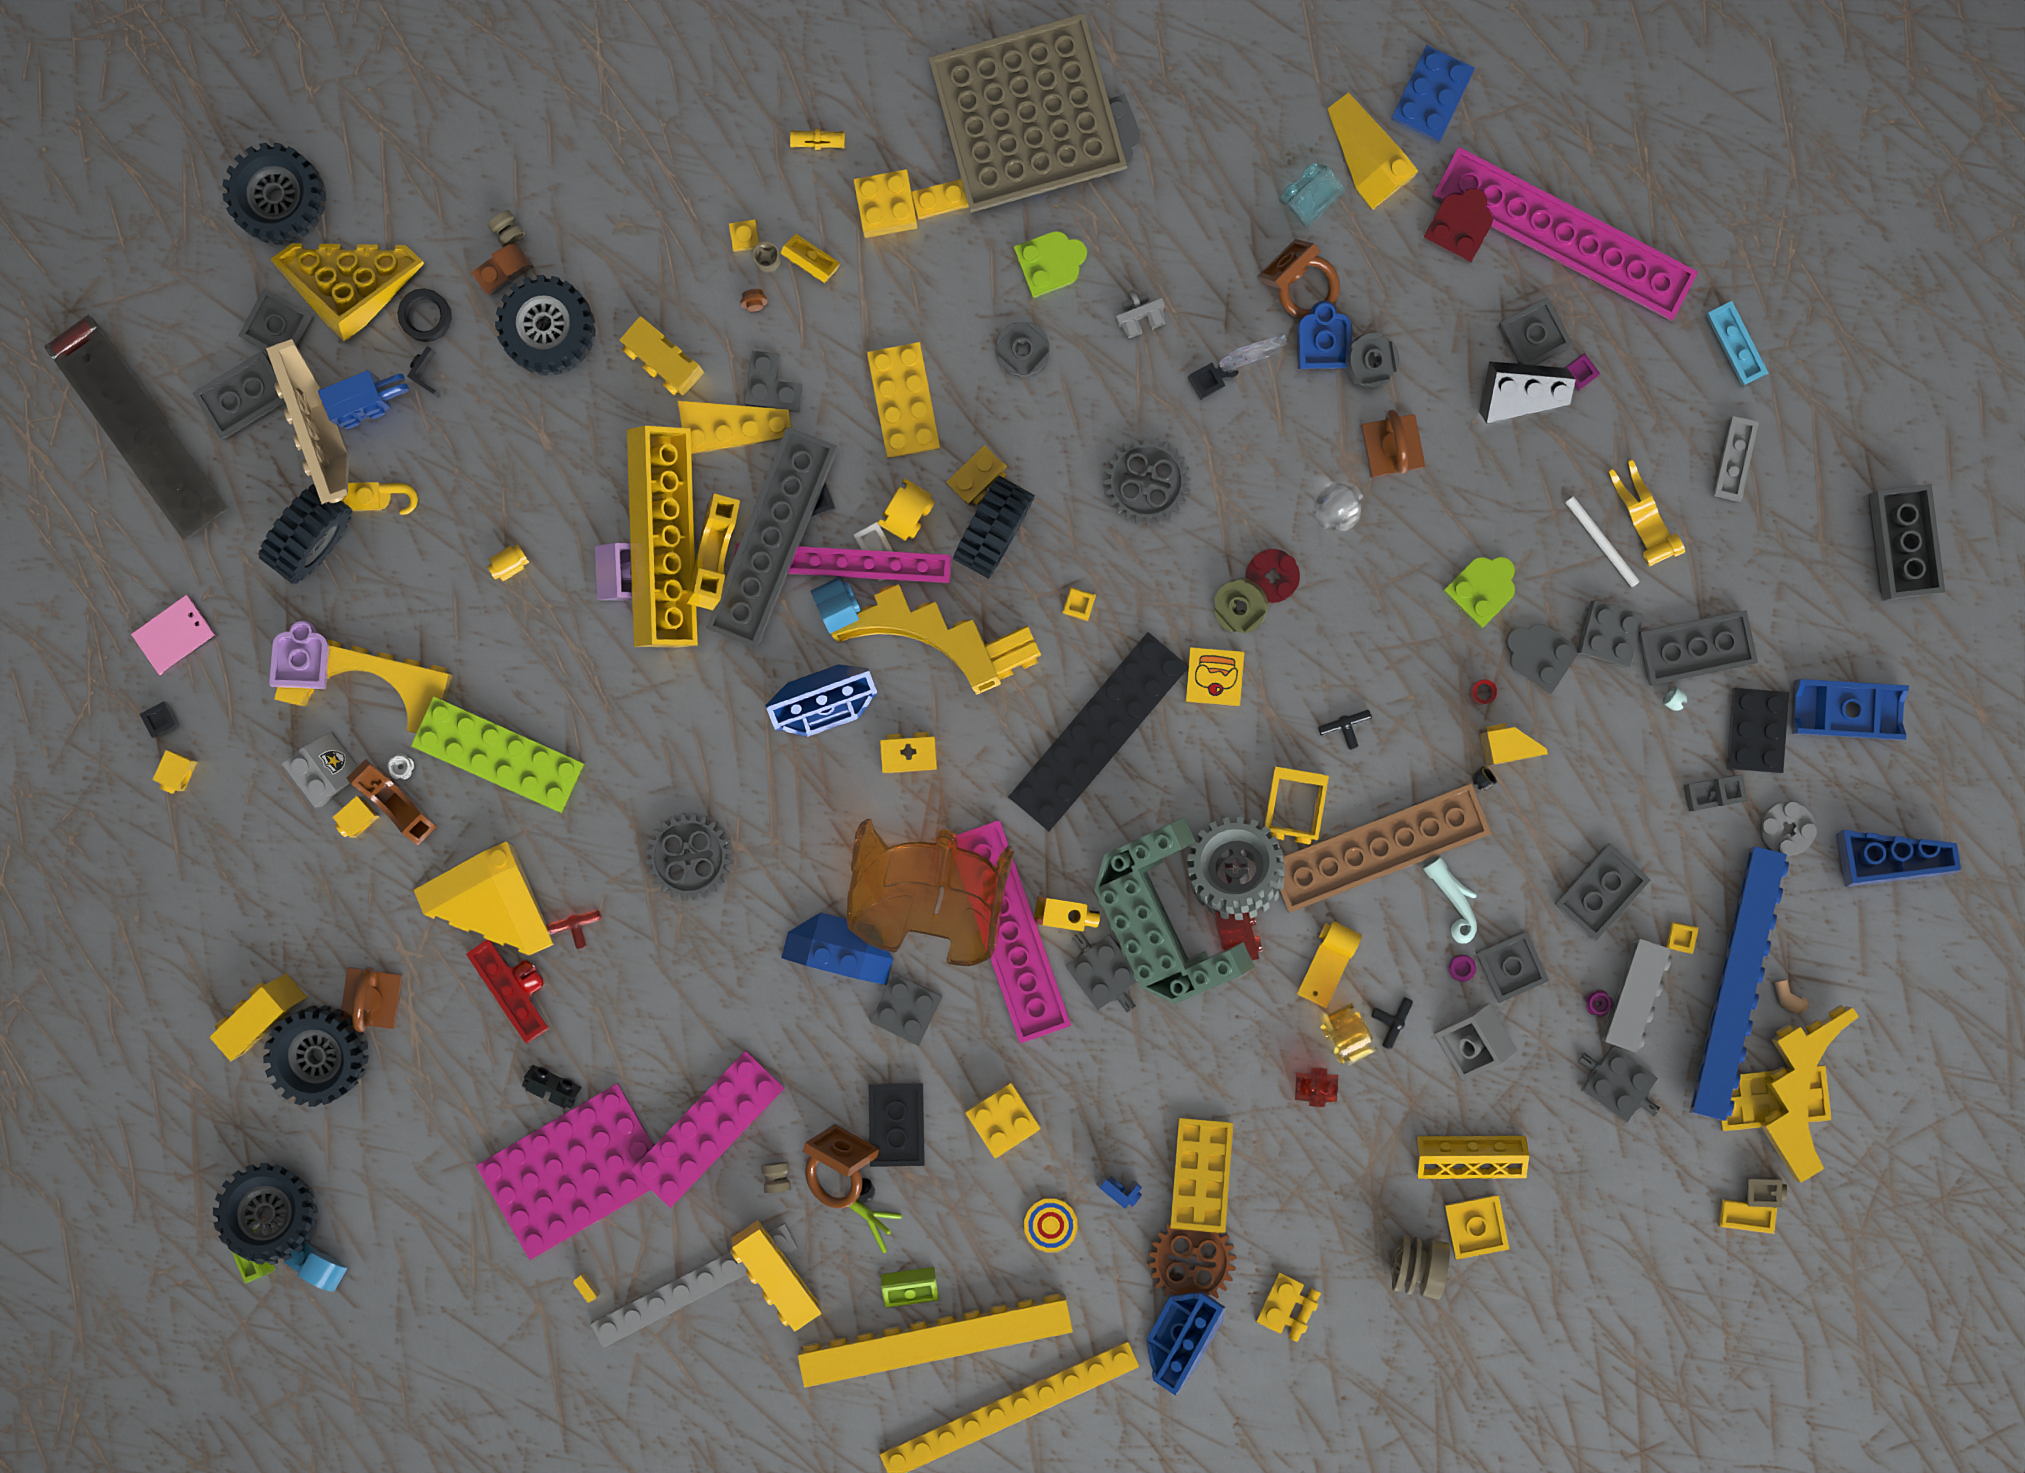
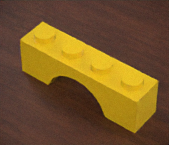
M715 493L706 506L687 604L714 610L720 601L725 579L724 562L728 544L736 524L740 500Z

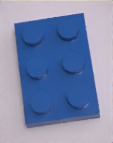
M1426 45L1391 120L1440 142L1475 68Z

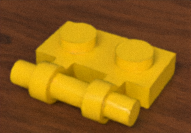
M1278 1272L1255 1321L1280 1334L1286 1324L1292 1327L1288 1338L1298 1342L1301 1334L1305 1333L1308 1328L1307 1322L1312 1311H1316L1319 1305L1317 1301L1321 1292L1311 1288L1306 1297L1300 1294L1304 1283ZM1296 1302L1303 1305L1297 1319L1290 1316Z

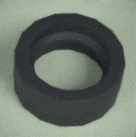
M426 288L415 289L406 294L401 300L397 311L398 321L403 331L413 339L422 342L435 341L444 336L452 320L451 308L446 300L437 292ZM426 299L437 304L441 316L436 327L428 331H421L412 326L409 320V312L414 303Z

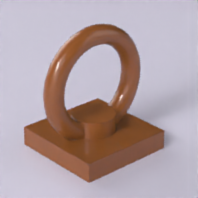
M1295 239L1257 277L1263 284L1278 288V295L1282 306L1289 314L1301 319L1310 314V309L1300 308L1293 303L1289 295V283H1293L1303 276L1307 271V266L1318 267L1326 274L1329 282V291L1324 301L1334 305L1339 295L1340 282L1332 264L1326 259L1317 256L1321 251L1314 243Z
M1389 410L1385 420L1361 425L1371 478L1395 473L1404 474L1407 471L1425 468L1415 414L1400 417L1397 411Z
M347 967L341 1010L344 1011L342 1017L347 1019L351 1016L353 1027L357 1032L365 1031L368 1026L395 1029L403 975L375 971L372 967L365 969Z
M836 1124L805 1142L803 1152L809 1155L805 1175L813 1195L821 1203L832 1208L841 1209L851 1206L860 1196L862 1189V1177L859 1169L877 1158L879 1148ZM819 1161L846 1177L850 1176L851 1189L846 1196L841 1198L833 1197L823 1190L816 1175Z

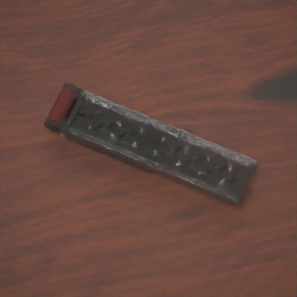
M89 314L44 346L183 540L186 541L230 509L170 427L169 421L107 335Z

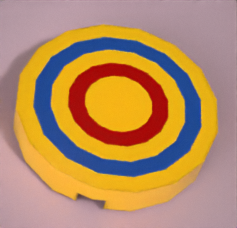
M1043 1198L1034 1202L1027 1210L1024 1219V1232L1028 1241L1036 1249L1044 1252H1058L1067 1248L1074 1240L1078 1230L1077 1217L1073 1208L1065 1201L1057 1198Z

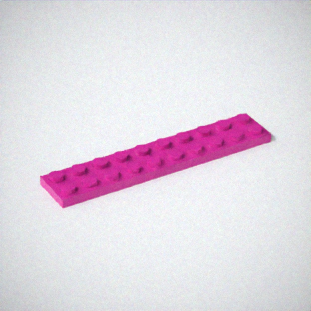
M1460 147L1457 148L1433 194V197L1443 202L1444 198L1450 193L1457 192L1463 194L1470 188L1482 190L1487 196L1486 207L1493 214L1492 228L1670 321L1675 318L1698 274V271Z

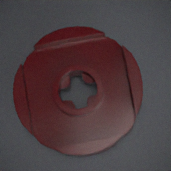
M1267 549L1256 554L1249 562L1245 578L1258 584L1265 592L1269 603L1275 604L1284 601L1294 593L1299 585L1300 571L1292 556L1279 549ZM1271 569H1276V573L1280 574V579H1276L1274 584H1271L1270 580L1265 578V573H1270Z

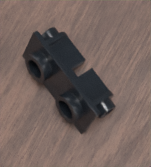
M535 1065L530 1067L522 1083V1087L526 1088V1092L540 1098H544L547 1091L551 1092L548 1101L563 1109H566V1107L571 1109L576 1100L575 1097L582 1088L570 1079L561 1078L550 1073L548 1069Z

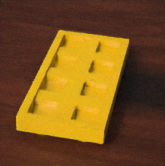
M920 342L867 352L887 459L940 449Z
M1825 1065L1816 1066L1810 1084L1808 1099L1809 1122L1831 1120ZM1775 1070L1739 1073L1741 1075L1740 1083L1737 1090L1733 1089L1731 1100L1734 1101L1733 1113L1731 1117L1727 1116L1726 1121L1720 1120L1721 1131L1761 1127L1760 1124L1766 1121L1764 1117L1776 1109L1782 1111L1781 1106L1766 1084V1081L1771 1079L1770 1074Z
M1179 1118L1170 1228L1225 1233L1233 1123Z

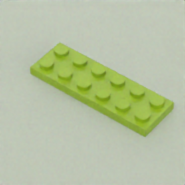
M433 696L411 744V747L562 813L584 763L435 696Z

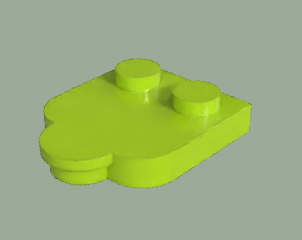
M1058 231L1014 246L1015 254L1032 298L1074 283L1079 275V265L1087 257L1086 246L1081 241L1076 239L1069 240L1065 234Z
M1485 557L1476 558L1443 592L1482 629L1513 598L1515 586L1511 579L1515 574L1514 565L1505 557H1498L1492 561Z

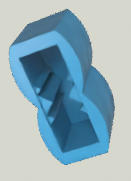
M840 577L810 591L829 634L859 620L857 612L861 611L849 583H842Z

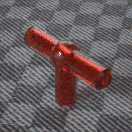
M596 910L578 916L571 915L567 919L548 924L547 928L550 935L570 929L576 949H582L587 945L581 926L600 921L602 918L600 911Z

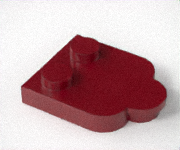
M1478 188L1467 189L1463 194L1457 192L1448 194L1440 205L1424 238L1472 262L1493 223V214L1486 207V194Z

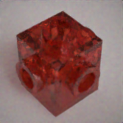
M1311 1067V1072H1296L1295 1100L1309 1101V1106L1325 1107L1326 1102H1337L1338 1075L1327 1073L1328 1068Z

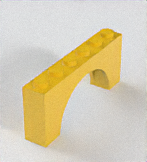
M326 639L329 644L327 679L347 671H367L382 677L397 690L403 699L408 718L406 731L417 733L433 696L447 702L453 675L446 673L447 668L431 664L430 669L419 667L420 661L404 658V662L401 663L393 661L394 655L378 652L376 657L368 655V649L352 645L351 650L340 648V642ZM277 687L274 699L307 707L308 701L315 689Z

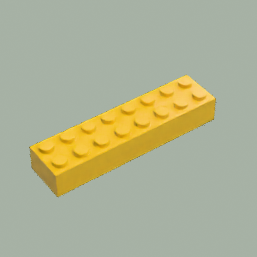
M640 426L627 429L634 647L680 648L698 645L696 606L687 604L695 565L690 428Z

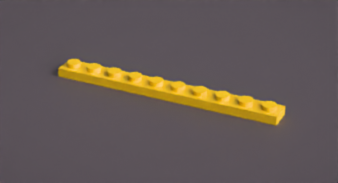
M1127 1340L880 1452L879 1455L887 1473H907L1138 1368L1139 1364Z

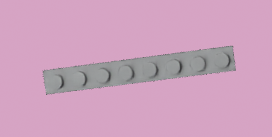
M786 1223L768 1232L784 1255L798 1248ZM728 1252L599 1318L590 1325L602 1348H605L743 1277L748 1269L743 1262L738 1263L731 1252Z

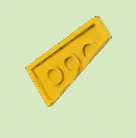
M678 401L682 428H690L691 454L782 440L786 428H792L790 413L787 409Z

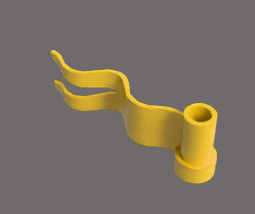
M1633 459L1628 461L1634 487L1641 502H1638L1625 488L1613 469L1609 470L1608 473L1614 487L1625 503L1634 527L1647 549L1642 554L1648 566L1650 567L1672 555L1676 557L1685 553V548L1677 533L1670 535L1662 521L1653 496L1642 481Z

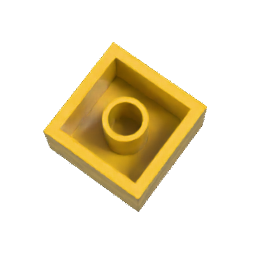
M907 169L854 179L865 238L918 228Z
M1012 1081L965 1110V1114L995 1159L1041 1129L1038 1121Z

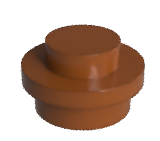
M750 289L743 292L742 299L740 300L741 307L750 312L761 310L768 302L761 289Z

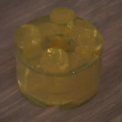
M1353 1003L1323 1017L1324 1023L1320 1026L1326 1039H1333L1336 1045L1333 1051L1341 1065L1347 1063L1348 1066L1378 1051L1376 1045L1373 1047L1370 1045L1373 1037L1360 1013L1356 1012L1353 1014L1352 1009L1355 1007Z

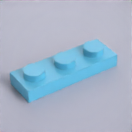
M1730 301L1708 312L1706 316L1741 385L1744 386L1768 374L1733 302Z

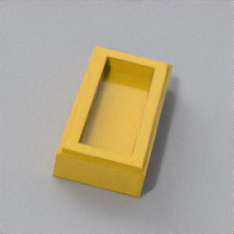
M1721 1199L1718 1226L1774 1234L1777 1207L1748 1206V1202Z

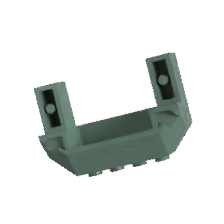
M1184 817L1105 854L1094 889L1097 894V901L1109 919V926L1118 938L1121 951L1128 959L1134 979L1139 983L1141 989L1174 1004L1239 977L1255 967L1244 942L1210 957L1204 951L1188 958L1147 871L1163 863L1162 858L1196 842Z

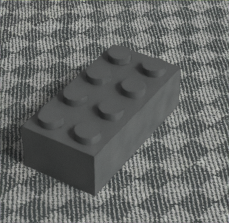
M1932 484L1877 490L1870 493L1869 498L1882 601L1944 593L1945 585Z

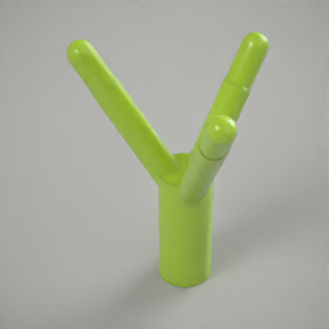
M856 1200L849 1208L866 1219L882 1253H886L887 1249L876 1226L886 1234H890L891 1230L876 1217L901 1219L902 1215L899 1213L872 1211Z

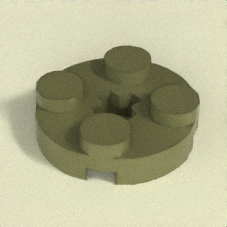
M1245 577L1234 579L1224 584L1217 591L1214 599L1216 619L1225 629L1231 632L1249 633L1255 630L1265 620L1270 607L1263 589ZM1237 599L1246 603V612L1244 610H1236L1235 607L1238 605Z

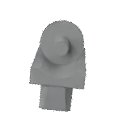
M1135 290L1129 291L1130 300L1122 302L1124 310L1132 307L1134 309L1116 316L1118 328L1122 326L1127 337L1132 338L1142 333L1138 323L1139 319L1147 317L1152 329L1164 325L1165 317L1163 310L1165 305L1162 298L1141 306L1142 303L1149 301L1147 293L1137 296Z

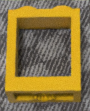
M1273 767L1263 827L1266 826L1271 830V837L1276 836L1277 839L1284 840L1285 835L1294 836L1295 842L1311 845V840H1318L1329 779L1328 775ZM1279 779L1318 786L1310 832L1271 825Z

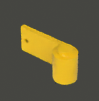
M1334 920L1330 924L1325 922L1318 936L1322 941L1297 992V995L1325 1009L1331 1000L1349 959L1354 955L1362 938V934Z

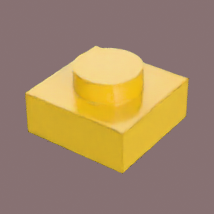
M755 219L729 223L734 252L754 249L760 243Z

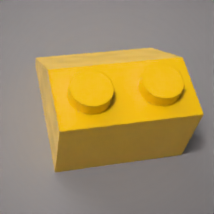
M1506 723L1486 727L1487 732L1480 734L1486 766L1548 754L1544 746L1516 727L1507 728Z

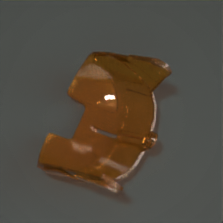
M867 818L860 823L855 833L851 871L853 872L847 898L848 929L869 945L893 953L898 951L907 933L916 932L949 939L951 944L946 959L948 964L974 966L990 959L998 942L1004 892L1014 857V851H1011L1012 846H1007L999 855L996 862L997 867L987 858L975 852L959 848L956 835L949 830L939 831L936 843L908 842L888 847L874 829L871 819ZM940 887H944L939 914H934Z

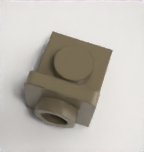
M1780 1177L1748 1178V1206L1782 1207V1200L1787 1201V1184H1782Z

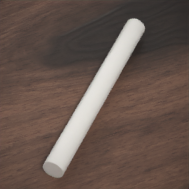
M1573 496L1566 501V505L1631 588L1640 582L1638 577L1576 498Z

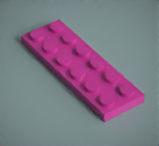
M744 1051L631 1171L671 1208L783 1091L784 1087L751 1055Z

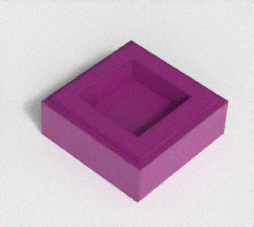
M1585 353L1564 367L1568 368L1575 377L1574 387L1577 391L1600 375V372Z

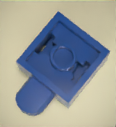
M367 370L320 389L318 393L329 420L340 428L351 429L360 425L359 420L367 417L375 419L386 414L385 410L391 408L388 399L408 392L409 387L407 384H400L405 381L403 374H396L380 381L379 377Z

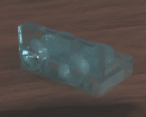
M1316 163L1307 167L1303 172V176L1297 182L1288 185L1279 200L1282 204L1288 205L1302 225L1308 227L1346 189L1328 166Z

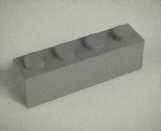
M1640 938L1634 939L1600 1041L1635 1053L1638 1048L1643 1047L1646 1039V1033H1644L1646 1023L1651 1022L1655 1012V1007H1652L1655 996L1659 997L1663 989L1664 982L1661 981L1664 970L1668 971L1672 962V956L1669 955L1671 949Z

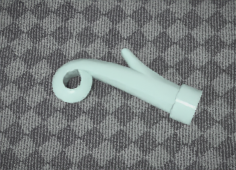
M1441 856L1436 857L1427 863L1423 870L1430 879L1435 881L1463 918L1457 920L1452 925L1451 934L1453 938L1459 943H1468L1476 934L1477 922L1471 906L1464 895L1476 898L1477 894L1461 884L1449 872L1448 866ZM1462 925L1467 926L1466 933L1464 935L1460 933V927Z

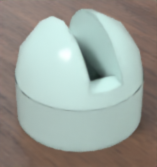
M1675 686L1667 693L1663 704L1674 711H1678L1684 708L1681 703H1687V696L1681 689Z

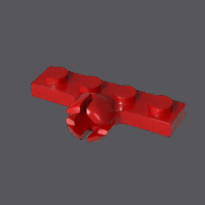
M485 940L466 953L526 1044L550 1029L531 1001L532 994L544 985L543 978L536 972L537 969L531 962L524 960L515 967L509 968L490 940Z

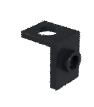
M427 346L421 355L417 354L410 364L412 369L407 377L439 398L440 393L419 380L436 354L434 350Z

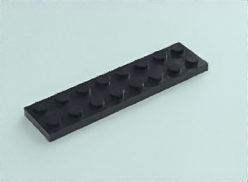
M1147 632L1008 798L1050 832L1189 666Z

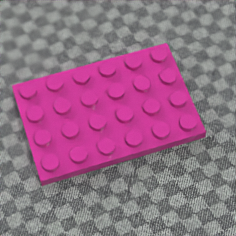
M617 1083L476 1165V1168L527 1257L531 1260L650 1191L651 1189L631 1169L649 1152L654 1144L621 1086Z

